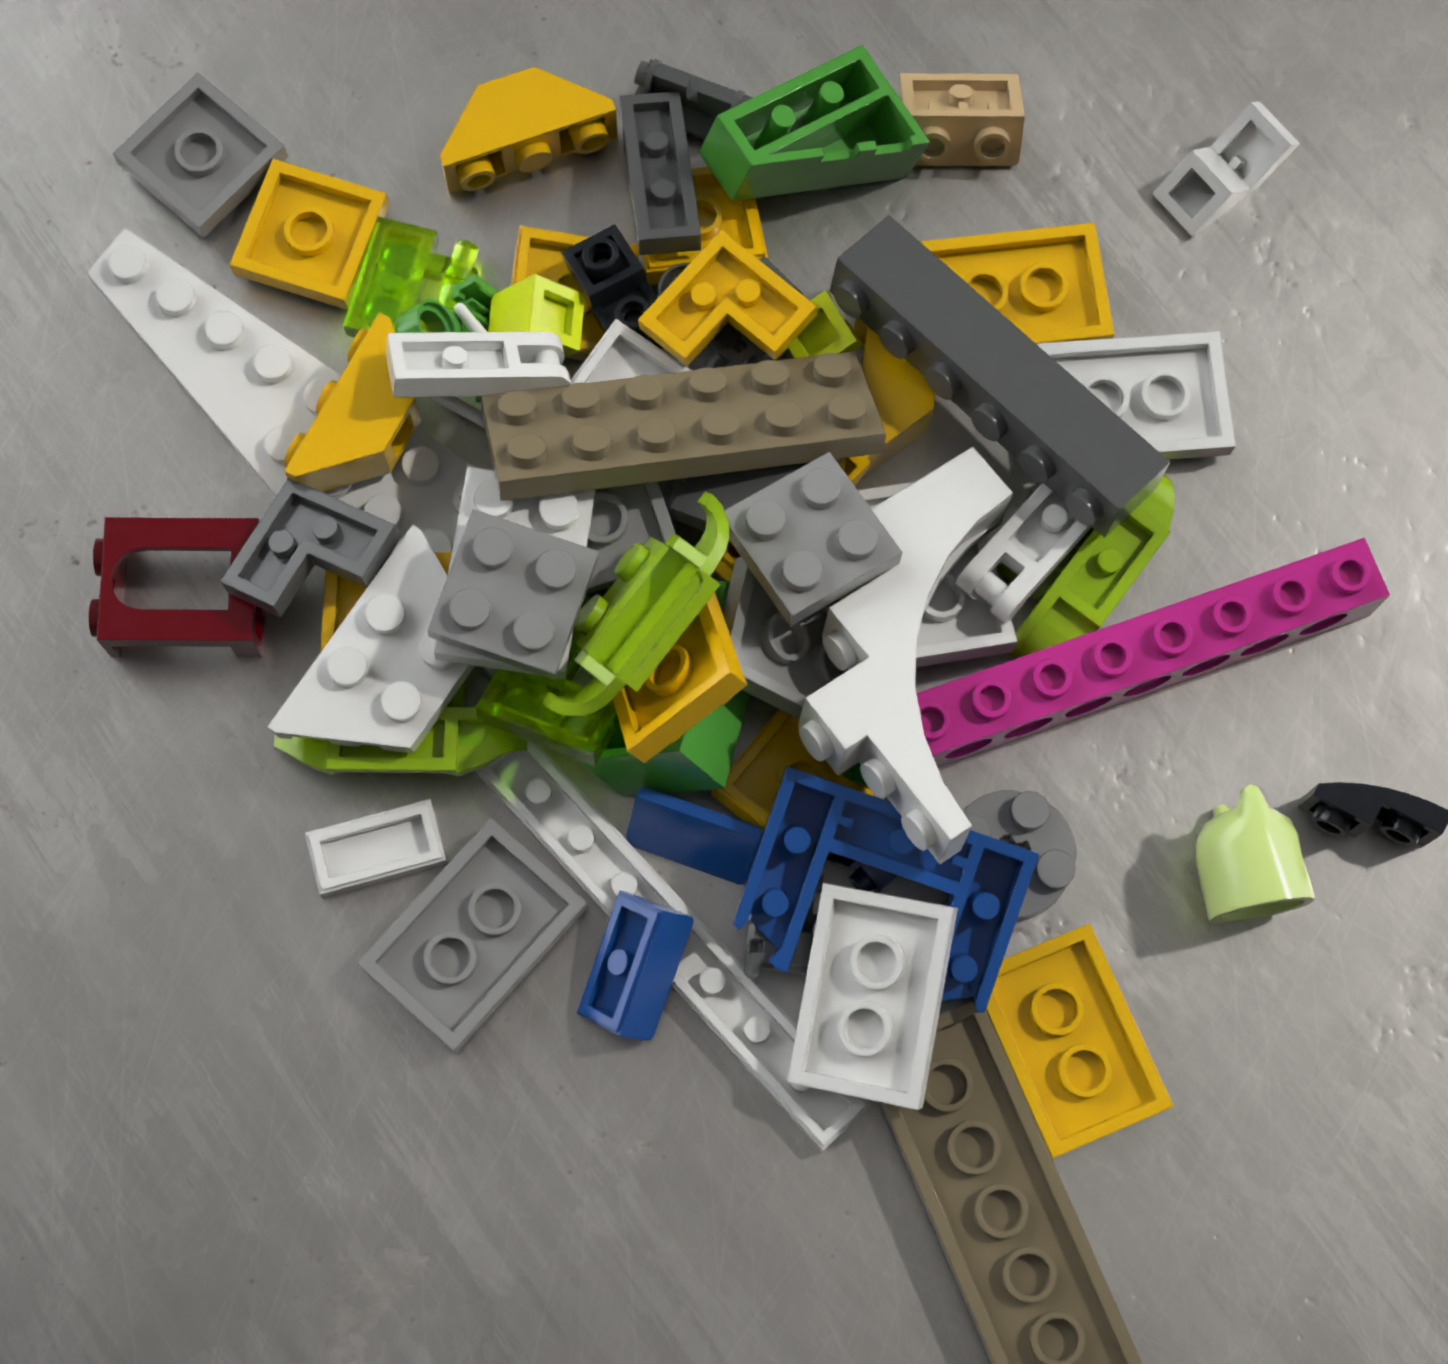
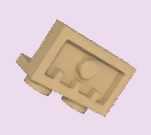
M900 73L899 98L930 141L915 166H1015L1019 163L1025 119L1019 74Z

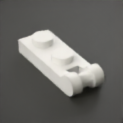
M551 332L387 333L386 358L393 397L482 396L506 393L513 390L524 391L571 385L569 372L562 365L565 359L562 341L558 335Z
M1042 483L970 561L957 578L955 584L969 596H972L975 592L992 605L990 613L1006 624L1092 526H1086L1077 521L1068 511L1065 502ZM1000 562L1018 575L1009 586L992 573Z

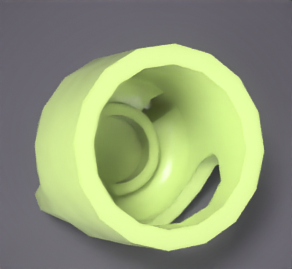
M1250 784L1240 791L1236 808L1231 809L1224 804L1214 808L1213 818L1205 823L1196 839L1194 856L1209 922L1214 924L1233 923L1264 918L1301 908L1316 900L1302 857L1298 832L1289 817L1267 805L1263 794L1257 786Z

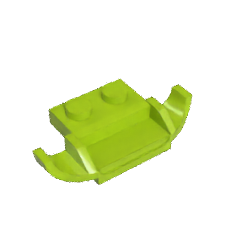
M1163 475L1155 491L1105 538L1093 527L1083 536L1030 595L1037 603L1016 630L1015 634L1018 642L1013 651L1007 653L1008 655L1016 659L1097 631L1103 625L1171 533L1169 528L1174 513L1175 494L1170 478ZM1002 562L996 567L997 571L1011 582L1018 576Z
M705 491L697 501L703 508L706 516V530L695 547L673 533L665 544L652 537H649L644 545L639 542L635 543L626 551L616 565L614 573L618 578L603 598L597 594L583 606L575 623V627L578 630L572 638V641L582 650L574 660L594 677L577 694L558 696L549 692L542 701L548 709L560 715L578 717L595 713L607 705L626 684L638 692L718 589L720 584L710 576L725 554L730 538L729 520L723 505L713 494Z
M467 677L414 754L382 750L379 746L372 745L352 747L331 744L328 740L292 736L291 740L282 739L274 735V749H280L298 759L304 765L329 775L339 772L446 773L462 776L488 766L494 760L507 753L527 751L529 720L523 715L511 711L467 707Z

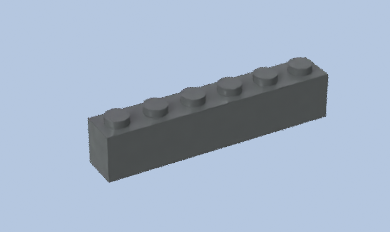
M890 215L885 217L837 258L829 292L834 295L839 307L850 317L861 319L879 336L883 346L893 356L905 359L925 377L927 384L936 395L945 400H951L965 412L983 437L990 441H997L1018 460L1023 472L1030 479L1037 483H1044L1065 502L1068 511L1077 521L1086 526H1092L1105 538L1155 491L1170 461Z

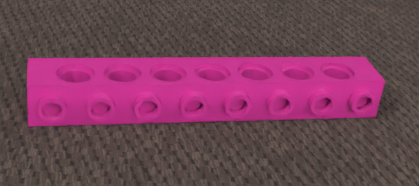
M1364 537L916 693L924 736L935 763L940 768L1367 618L1390 596V593Z

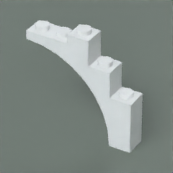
M971 447L872 508L874 514L903 552L900 564L868 581V584L829 607L822 633L823 646L833 664L840 670L848 669V671L805 698L798 724L800 727L799 735L805 748L816 760L823 761L825 759L837 776L859 762L861 764L860 771L869 789L881 799L888 798L902 816L901 823L911 842L922 851L928 849L939 864H942L961 851L972 824L943 782L924 736L915 689L916 640L922 616L938 585L966 551L1002 524L1013 494L974 447Z

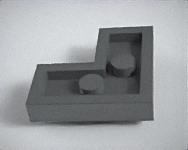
M288 478L220 582L229 594L282 617L314 565L367 588L388 559L401 535L395 524Z

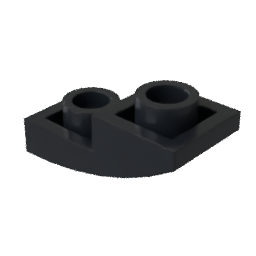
M616 224L561 252L566 266L580 292L585 294V301L604 334L614 320L617 319L662 349L658 343L639 328L638 319L657 300V296L646 280L643 266Z
M1318 783L1302 797L1297 807L1312 815L1311 822L1316 827L1333 836L1344 838L1350 835L1356 838L1370 828L1375 821L1381 824L1380 831L1385 836L1406 846H1416V844L1422 847L1426 846L1443 835L1448 824V810L1437 804L1405 792L1362 783Z

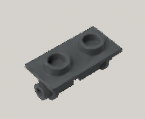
M651 59L649 63L642 60L634 79V83L639 85L634 95L680 91L685 131L687 134L703 140L706 139L717 115L754 98L746 95L744 91H735L665 65L658 59Z

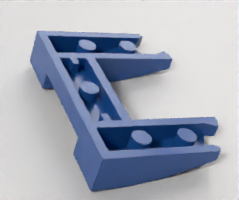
M785 766L733 920V925L740 930L750 920L777 948L776 952L768 959L769 962L777 970L787 973L828 852L850 858L949 893L945 906L958 908L942 1001L972 997L975 1012H985L1039 854L970 830L961 851L942 864H939L928 849L922 851L911 842L901 823L902 816L891 802Z

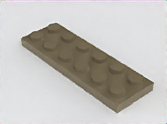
M855 351L825 353L818 356L776 361L765 360L759 363L700 368L692 371L659 375H640L633 378L574 383L566 386L533 390H513L506 393L481 396L482 416L500 501L809 463L828 452L832 454L834 459L880 454L885 451L886 432Z
M973 1001L940 1014L923 1108L916 1110L880 1102L991 1364H1143L987 1011L976 1013Z

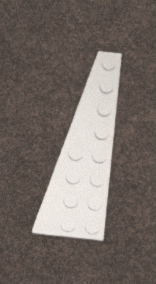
M124 228L87 271V275L94 286L130 328L140 336L171 376L181 384L197 403L201 411L217 426L233 445L237 453L276 497L288 479L284 472L286 468L284 466V458L288 447L299 433L306 434L318 415L316 413V405L321 392L331 380L338 382L341 375L136 234ZM417 428L391 473L323 493L395 524L401 538L393 551L410 527L414 525L421 529L433 552H452L460 509L459 496L463 492L467 467L474 466Z

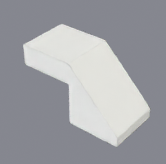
M1260 101L1251 102L1210 147L1191 150L1152 194L1191 236H1196L1255 191L1300 143Z

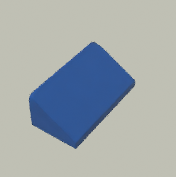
M643 786V788L639 787L636 794L626 840L637 849L735 884L744 885L747 881L762 831L758 826Z
M619 890L577 1014L618 1036L646 1041L651 1040L656 1032L691 932L693 918L664 905Z

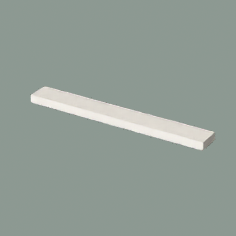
M530 735L527 742V751L507 753L494 760L488 766L474 771L608 919H610L619 890L664 905L693 918V926L671 988L821 1152L871 1106L864 1098L787 1082L797 1024L755 979L751 980L745 975L743 965Z

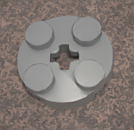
M1001 790L986 794L969 804L963 812L972 824L970 830L998 840L1011 839L1014 845L1022 844L1025 849L1039 854L1017 921L1033 918L1048 910L1061 897L1066 887L1074 878L1076 870L1077 851L1075 839L1063 815L1050 805L1044 796L1034 791Z

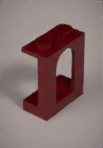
M105 517L104 537L97 538L93 547V567L96 576H101L99 599H92L89 606V630L91 636L97 637L96 640L111 657H121V646L231 647L237 658H263L265 610L229 593L228 610L137 609L124 604L128 556L143 551H231V566L260 520L258 518Z

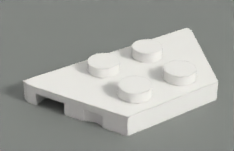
M414 525L410 527L267 728L271 733L282 739L292 740V736L328 740L331 744L352 747L372 745L379 746L382 750L414 754L475 667V665L435 660L436 639L430 638L427 630L446 582L447 574L421 529Z

